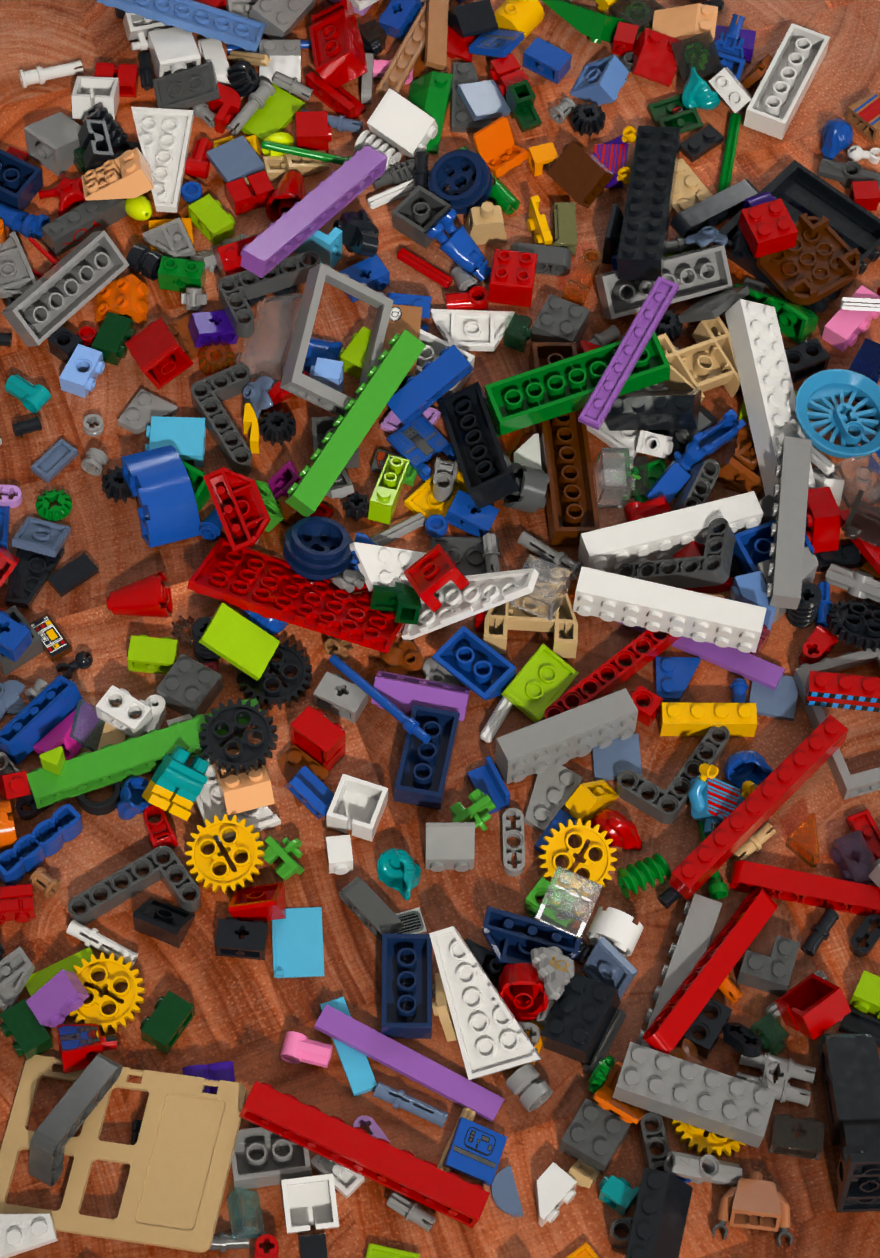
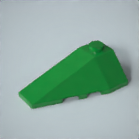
M541 0L581 34L589 36V41L601 44V41L610 42L615 36L618 23H625L626 21L606 13L590 10L587 7L573 5V3L564 0Z
M736 283L733 288L742 287L743 285ZM748 287L750 293L743 300L775 307L780 332L798 345L816 330L819 317L813 311L806 309L802 305Z

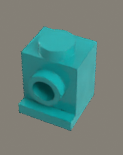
M606 1175L598 1186L600 1189L598 1199L624 1217L636 1201L639 1187L636 1186L633 1190L625 1179L621 1177L616 1178L614 1175H611V1177Z

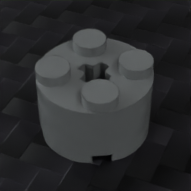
M520 463L511 464L520 490L502 498L501 500L504 501L503 506L526 513H533L538 508L543 509L546 504L545 495L550 480L549 475L541 469Z

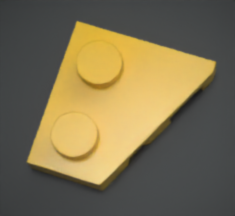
M538 195L530 197L529 216L526 219L527 228L533 232L535 244L552 246L553 238L545 214L541 215L539 212L540 198Z

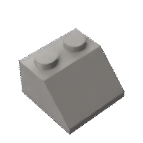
M261 40L259 53L267 54L271 61L267 67L259 66L260 81L265 80L272 84L275 74L280 73L293 80L297 79V82L301 83V40Z
M475 822L426 823L425 870L442 872L444 870L465 872L469 869H474Z

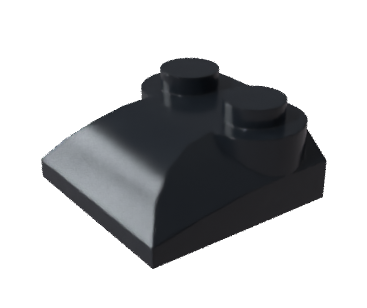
M614 203L607 226L602 263L609 265L612 264V256L618 254L624 218L619 206Z

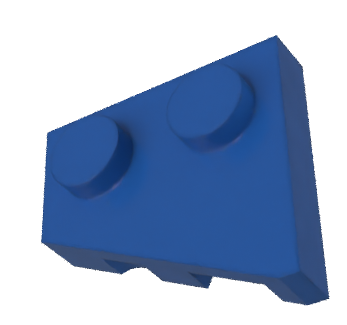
M656 656V695L664 699L663 702H680L685 689L689 686L696 669L700 665L701 659L695 657Z

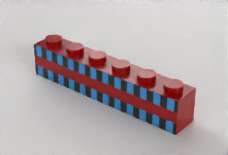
M810 671L806 682L805 705L880 712V678Z

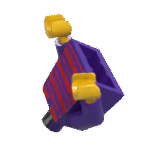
M627 126L623 130V135L606 143L594 145L593 155L615 175L605 188L617 187L623 189V184H628L630 181L631 171L626 167L627 141L634 143L637 138L635 135L636 130L632 126Z

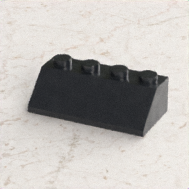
M633 391L618 396L605 418L609 431L697 429L702 391Z
M644 1167L624 1258H679L693 1187L671 1173Z

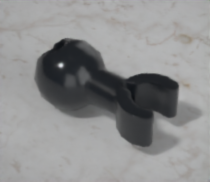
M81 651L76 654L74 661L69 664L60 663L56 666V669L59 673L67 670L62 676L69 680L72 677V672L77 669H88L92 665L93 657L89 652Z

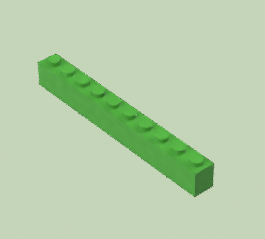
M406 329L399 335L395 333L388 342L391 345L390 348L382 351L377 358L379 361L377 367L375 365L372 366L366 374L368 377L366 383L362 382L356 389L355 393L358 394L356 398H351L344 407L346 410L343 416L340 414L334 421L333 426L335 429L332 433L329 431L321 441L324 444L322 448H317L310 457L312 460L309 466L305 465L298 476L301 479L299 482H294L288 489L287 493L289 496L285 502L305 518L315 512L426 347L423 342Z
M256 698L251 699V707L258 704ZM250 699L242 700V705H245ZM199 714L191 720L172 723L169 727L161 730H151L146 735L137 738L129 737L121 743L105 745L100 750L91 753H81L76 758L65 760L60 776L42 767L32 770L31 773L27 774V778L37 809L126 780L132 776L135 777L156 770L163 762L162 759L165 754L171 755L177 745L190 752L188 759L203 754L205 749L200 748V742L203 740L199 739V733L203 732L200 725L201 723H206L205 715ZM240 719L237 722L245 725L249 723V720ZM220 729L216 733L218 735H225L228 732Z

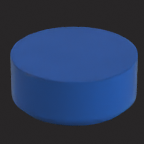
M194 181L183 184L181 187L183 200L188 203H194L201 199L203 196L202 186Z
M436 514L426 519L425 531L429 536L440 538L447 533L448 522L445 517Z

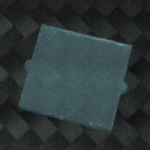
M83 699L78 700L70 733L71 738L79 742L83 748L86 747L92 752L98 750L105 721L97 717L96 706L90 705Z

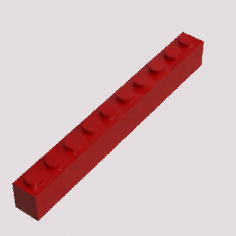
M829 715L671 873L669 885L688 900L845 742L849 729L832 715Z
M255 1081L239 1117L471 1228L479 1221L490 1194L479 1184L468 1183L462 1180L456 1173L445 1172L439 1169L433 1162L422 1161L414 1157L410 1151L397 1149L391 1146L387 1140L374 1138L368 1135L364 1129L349 1126L341 1118L326 1115L318 1107L301 1103L293 1095L274 1090L273 1086L265 1082Z

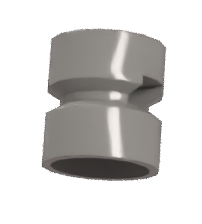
M531 1063L520 1067L506 1081V1086L515 1096L520 1095L519 1102L528 1112L540 1107L553 1093L552 1088L545 1080H539L540 1074Z

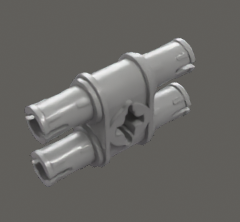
M765 1052L764 1055L761 1054L754 1058L740 1055L739 1065L761 1069L762 1075L755 1077L737 1071L736 1078L777 1091L775 1100H779L780 1103H785L787 1100L808 1107L812 1091L790 1086L788 1079L795 1078L813 1084L816 1067L813 1068L794 1063L795 1060L792 1058L771 1055L770 1052ZM776 1071L777 1080L775 1083H773V1074Z

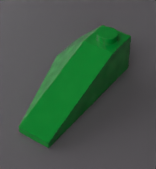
M431 71L411 82L408 101L434 118L438 126L437 135L434 139H430L427 144L426 153L438 154L452 94L453 74Z

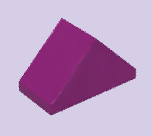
M288 461L267 482L275 500L279 496H289L287 491L294 482L298 483L301 479L292 461Z

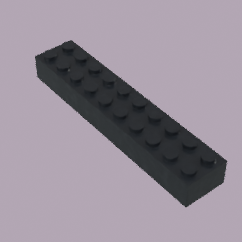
M638 126L617 256V279L656 281L659 276L662 277L680 152V128Z

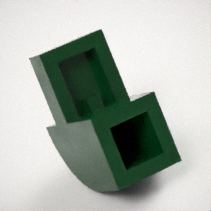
M527 79L509 85L506 92V102L511 109L510 116L512 119L515 118L522 133L537 128L542 124L533 105L536 96Z
M395 582L394 587L373 585L369 606L373 610L393 611L395 623L417 625L421 610V599L412 587Z

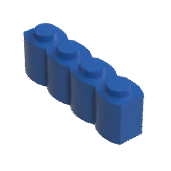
M71 804L58 808L50 819L40 822L31 834H27L17 840L12 849L0 853V880L5 886L19 883L24 878L26 872L38 868L45 860V857L54 855L62 848L64 842L75 839L83 829L81 815Z

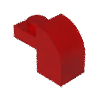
M218 83L221 98L209 101V109L216 113L215 131L223 134L227 125L241 111V99L233 88Z

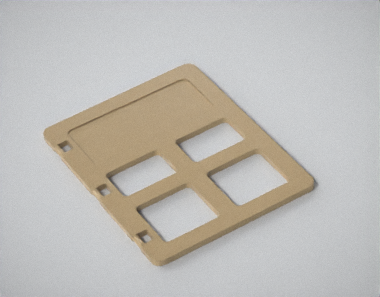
M34 1055L26 1060L0 1150V1214H50L55 1230L59 1232L198 1253L209 1250L212 1245L242 1119L239 1115L247 1098L245 1086L238 1082L217 1081L202 1077L123 1067L117 1081L84 1121L81 1134L78 1137H71L65 1145L64 1155L73 1156L74 1160L61 1208L54 1211L7 1204L6 1200L19 1153L24 1149L30 1150V1141L35 1132L27 1130V1124L39 1081L42 1078H51L75 1082L85 1069L64 1074L53 1072L55 1065L62 1066L61 1059ZM129 1076H141V1084L128 1082ZM205 1085L218 1087L217 1094L203 1093ZM114 1088L149 1092L138 1140L134 1145L99 1140L111 1092ZM96 1160L130 1165L119 1214L115 1219L80 1214L92 1164Z

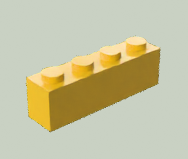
M662 702L659 713L660 736L704 737L712 726H725L730 733V737H754L758 724L756 703Z

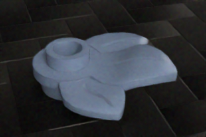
M705 226L698 233L688 236L685 239V243H697L701 248L713 243L726 245L728 237L720 234L712 226Z
M261 376L256 382L247 383L243 390V399L246 403L251 404L258 420L261 410L273 406L267 391L271 389L275 381L268 376Z
M17 680L0 682V721L6 713L17 715L25 708L24 702L19 696L24 691L25 685Z

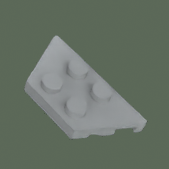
M13 231L9 234L10 238L3 244L0 243V298L17 299L36 282L16 232Z

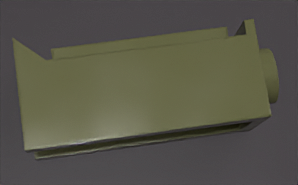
M554 202L553 246L568 248L572 251V257H576L577 226L575 203Z

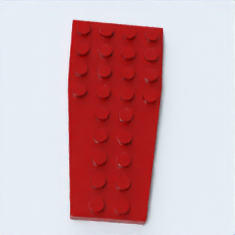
M224 538L219 539L190 578L187 589L193 590L198 594L207 595L220 602L237 606L242 610L260 614L264 618L277 619L384 653H389L405 626V623L394 622L393 611L370 609L369 602L371 596L364 593L362 597L348 593L345 589L330 585L331 579L321 581L307 579L293 571L285 560L249 547L234 553L229 541Z

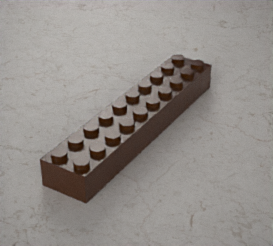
M532 342L528 356L530 370L577 355L576 342ZM583 408L536 424L537 434H539L542 471L550 477L545 497L551 545H579L582 533L600 529L587 426L578 422V417Z

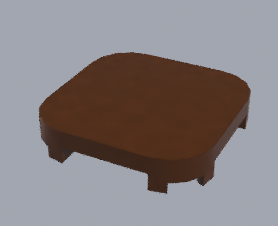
M807 213L799 215V221L794 223L798 230L795 247L755 259L759 270L785 298L798 305L816 303L851 283L857 277L860 269V253L858 249L852 250L829 226L830 219L824 215L822 218L807 216Z

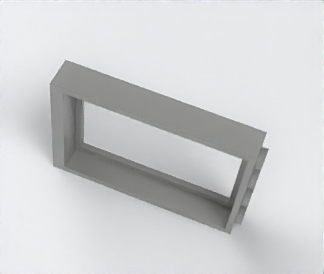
M320 263L309 269L280 388L337 416L340 414L343 416L346 412L344 407L352 397L302 374L324 282L377 308L359 385L362 382L366 383L368 371L373 365L377 367L379 364L377 358L382 352L394 300L386 297L382 292H376L364 283L351 279L349 275L339 273L332 269L331 266Z
M867 648L866 651L862 650L855 653L846 652L840 657L824 658L814 664L805 663L795 669L793 677L799 689L798 694L814 730L826 719V715L822 706L805 705L806 682L809 672L835 673L875 661L880 669V650L876 648V652H873L870 648ZM840 748L827 759L843 800L880 790V767L851 775Z

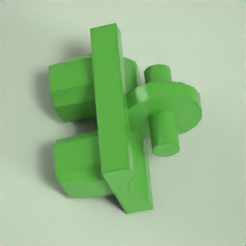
M476 789L468 796L473 802V805L465 809L461 802L450 807L454 817L452 819L453 822H475V829L480 826L483 831L488 829L484 823L492 818L489 812L496 808L488 794L485 796L479 789Z
M271 836L265 840L268 845L263 849L265 856L262 858L270 865L278 857L283 860L275 869L282 879L286 881L295 873L301 875L305 871L292 857L294 854L299 859L303 855L299 850L302 842L298 838L291 841L288 837H285L282 840L286 846L285 848Z

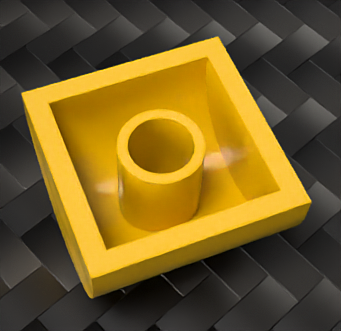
M505 0L494 11L498 29L524 32V38H526L544 19V10L538 0Z

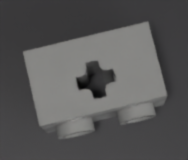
M329 672L325 673L313 693L314 705L354 724L368 703V694L356 684L346 681L339 674Z

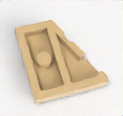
M440 972L435 973V984H432L433 997L436 999V1001H432L434 1016H439L447 1042L457 1040V1035L451 1020L452 1017Z

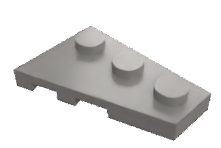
M556 763L548 765V769L545 772L537 774L524 823L543 834L560 809L563 810L564 804L583 782V777L563 765L558 766Z

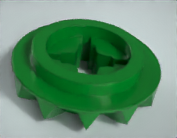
M55 488L51 491L44 490V493L38 496L35 503L39 516L48 521L62 520L72 510L71 497L63 489L61 491ZM55 500H57L58 506L54 505L50 508L49 502H54Z
M608 1055L606 1059L602 1058L592 1073L588 1082L590 1085L589 1091L592 1093H596L604 1085L615 1063L612 1056Z

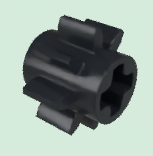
M356 491L354 494L346 496V502H343V510L346 511L347 518L351 517L356 521L362 517L367 518L370 503L367 502V495L363 496Z

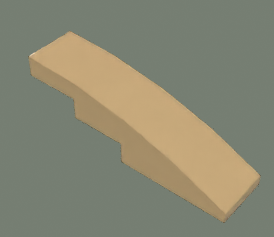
M313 150L326 153V150ZM284 153L283 156H263L262 162L265 164V169L261 171L265 170L270 182L280 181L288 171H297L302 176H307L327 170L330 165L329 162ZM247 177L244 178L245 183L249 184Z

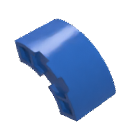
M169 445L121 457L122 476L132 496L138 497L141 508L137 509L141 526V536L147 545L153 548L199 536L200 519L194 491L186 468L174 446Z

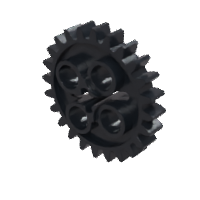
M846 598L845 602L839 600L838 604L834 603L833 608H830L827 620L829 624L828 629L833 630L832 635H839L838 640H846L845 645L854 644V649L860 646L863 651H866L867 648H870L873 652H876V648L880 650V606H876L875 601L870 604L866 599L860 602L857 598L854 599V602Z
M286 640L283 645L279 643L259 680L256 681L236 667V674L238 675L236 680L239 683V691H244L245 699L249 697L251 699L256 698L261 709L265 704H268L269 710H272L273 705H277L278 709L281 710L284 703L291 707V700L299 703L298 695L305 697V689H310L309 681H312V665H309V657H304V650L297 652V644L289 647V640ZM273 658L281 659L279 661H272ZM295 674L294 677H287L286 675ZM270 687H276V688H277L276 690H273V691L268 690V688H270Z
M241 698L238 699L235 705L229 699L228 706L226 707L220 702L219 711L211 708L212 717L209 715L204 716L206 723H201L200 728L203 732L199 733V739L203 740L200 742V748L205 749L203 751L204 757L210 756L209 764L217 762L218 771L223 766L226 767V774H229L231 769H235L236 776L239 775L240 769H243L247 775L249 774L250 767L258 771V763L265 766V757L272 759V752L270 750H276V743L274 742L278 741V735L275 734L277 726L271 725L273 723V716L267 717L268 710L265 709L260 712L259 703L251 707V700L242 705ZM240 719H247L249 720V723L242 725L239 724L237 721ZM220 729H224L228 733L225 735H218L216 732ZM257 738L261 742L259 744H251L249 740ZM231 749L239 751L237 755H230L227 752Z

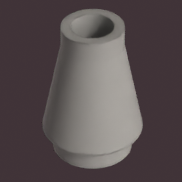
M460 266L452 270L451 275L459 292H468L471 288L478 286L477 279Z

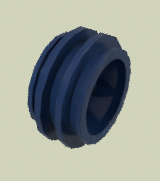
M468 149L454 150L444 154L435 162L429 173L428 187L431 193L452 205L457 214H467L472 207H480L482 203L487 201L492 192L493 176L490 167L478 153ZM446 185L450 186L448 191H445Z
M320 516L306 517L291 525L286 532L283 556L287 564L298 575L311 580H328L344 572L349 566L352 554L350 544L353 541L349 533L337 521Z

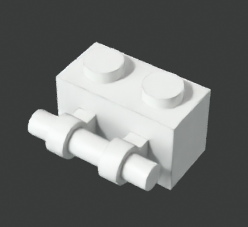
M125 12L123 19L128 41L138 39L137 42H131L132 51H146L149 48L148 39H145V37H148V31L170 27L162 22L146 19L134 13Z

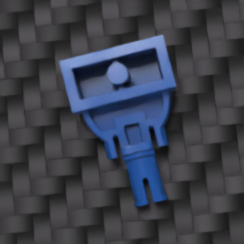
M732 14L725 40L723 41L725 33L721 32L719 40L715 41L709 49L711 57H709L710 62L705 65L706 70L701 72L715 76L723 68L728 67L735 77L741 81L746 60H744V50L742 48L744 39L740 38L739 40V35L745 17L740 16L736 25L738 15Z

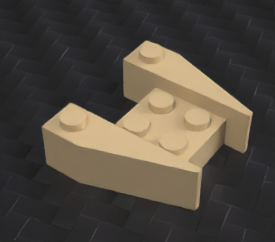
M719 316L715 319L700 321L692 334L697 344L676 351L666 333L657 336L670 365V380L662 382L670 390H701L702 402L705 398L703 392L723 385L730 397H734L741 384L729 331Z
M557 573L556 584L536 582L532 593L489 609L485 617L483 641L499 654H506L508 630L553 632V652L561 658L576 659L578 622L561 574Z

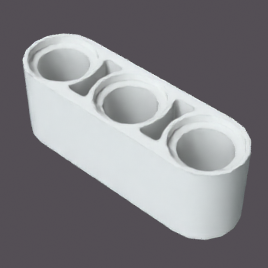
M213 38L198 39L203 63L212 61L217 83L226 86L230 85V81L227 79L229 76L227 70L230 67L221 41Z

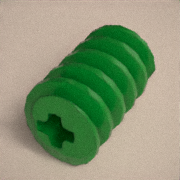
M659 853L653 854L652 858L645 857L643 861L638 860L635 862V865L628 864L626 869L621 867L617 870L618 884L625 898H629L628 890L637 895L638 886L642 891H646V883L651 888H654L655 879H657L659 884H663V876H666L669 881L671 877L669 865Z

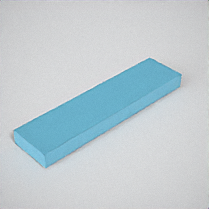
M344 997L320 1004L321 1012L327 1004L351 1017ZM332 1038L353 1096L375 1090L377 1083L366 1055Z

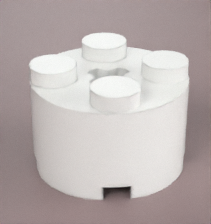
M603 906L598 908L586 935L591 940L590 944L593 946L604 936L626 958L632 955L644 927L640 922L638 925L632 922L634 917L612 907H608L606 911H603Z

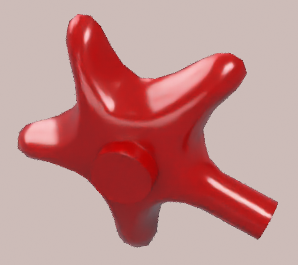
M61 173L59 175L60 183L52 189L39 191V198L55 197L59 199L58 215L62 216L66 214L73 203L86 202L81 177L70 179L65 173Z

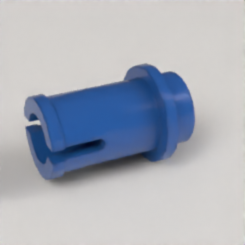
M734 679L730 684L732 703H746V690L749 689V685L744 679Z

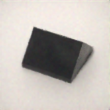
M480 0L455 6L448 11V25L462 38L498 30V24L490 0Z
M150 897L134 911L132 917L136 931L180 948L195 918V914Z

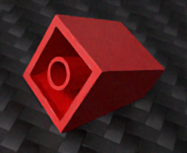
M161 318L151 322L147 328L139 334L133 335L125 343L142 372L158 390L194 364Z

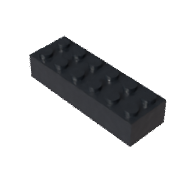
M479 382L439 400L438 402L468 494L478 509L519 491L520 489L502 436L486 401L485 392Z

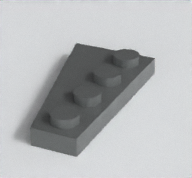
M453 62L451 132L476 133L491 123V119L474 121L456 90L459 84L479 82L474 63Z

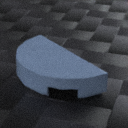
M510 1165L501 1169L495 1176L491 1186L492 1200L498 1209L509 1214L511 1217H523L524 1214Z

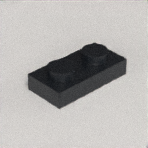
M709 124L680 144V152L693 163L723 143L724 136Z
M855 544L839 545V549L836 551L814 553L818 560L816 572L827 571L832 563L848 569L860 568L862 565L860 552Z

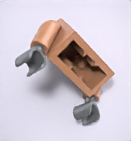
M757 1171L750 1172L748 1179H739L737 1187H731L721 1198L717 1214L719 1221L713 1227V1238L717 1229L724 1230L723 1241L727 1238V1221L729 1226L767 1231L778 1232L780 1227V1233L775 1238L776 1245L778 1247L781 1246V1236L787 1238V1246L792 1244L793 1236L788 1232L790 1227V1205L783 1195L777 1191L774 1182L763 1181L762 1173Z

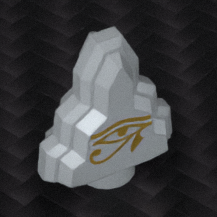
M555 946L532 949L530 951L532 965L536 968L538 977L544 983V990L548 999L558 1000L565 991V985L574 976V960L562 955L561 949Z

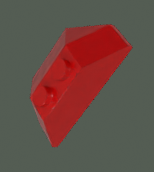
M225 467L204 475L203 478L232 551L236 553L256 544L271 519L255 480L230 471V469Z

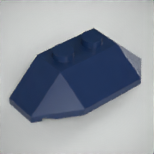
M489 906L486 908L482 925V932L497 961L506 965L516 963L532 964L530 951L535 948H547L550 946L560 948L562 955L574 959L578 956L583 934Z

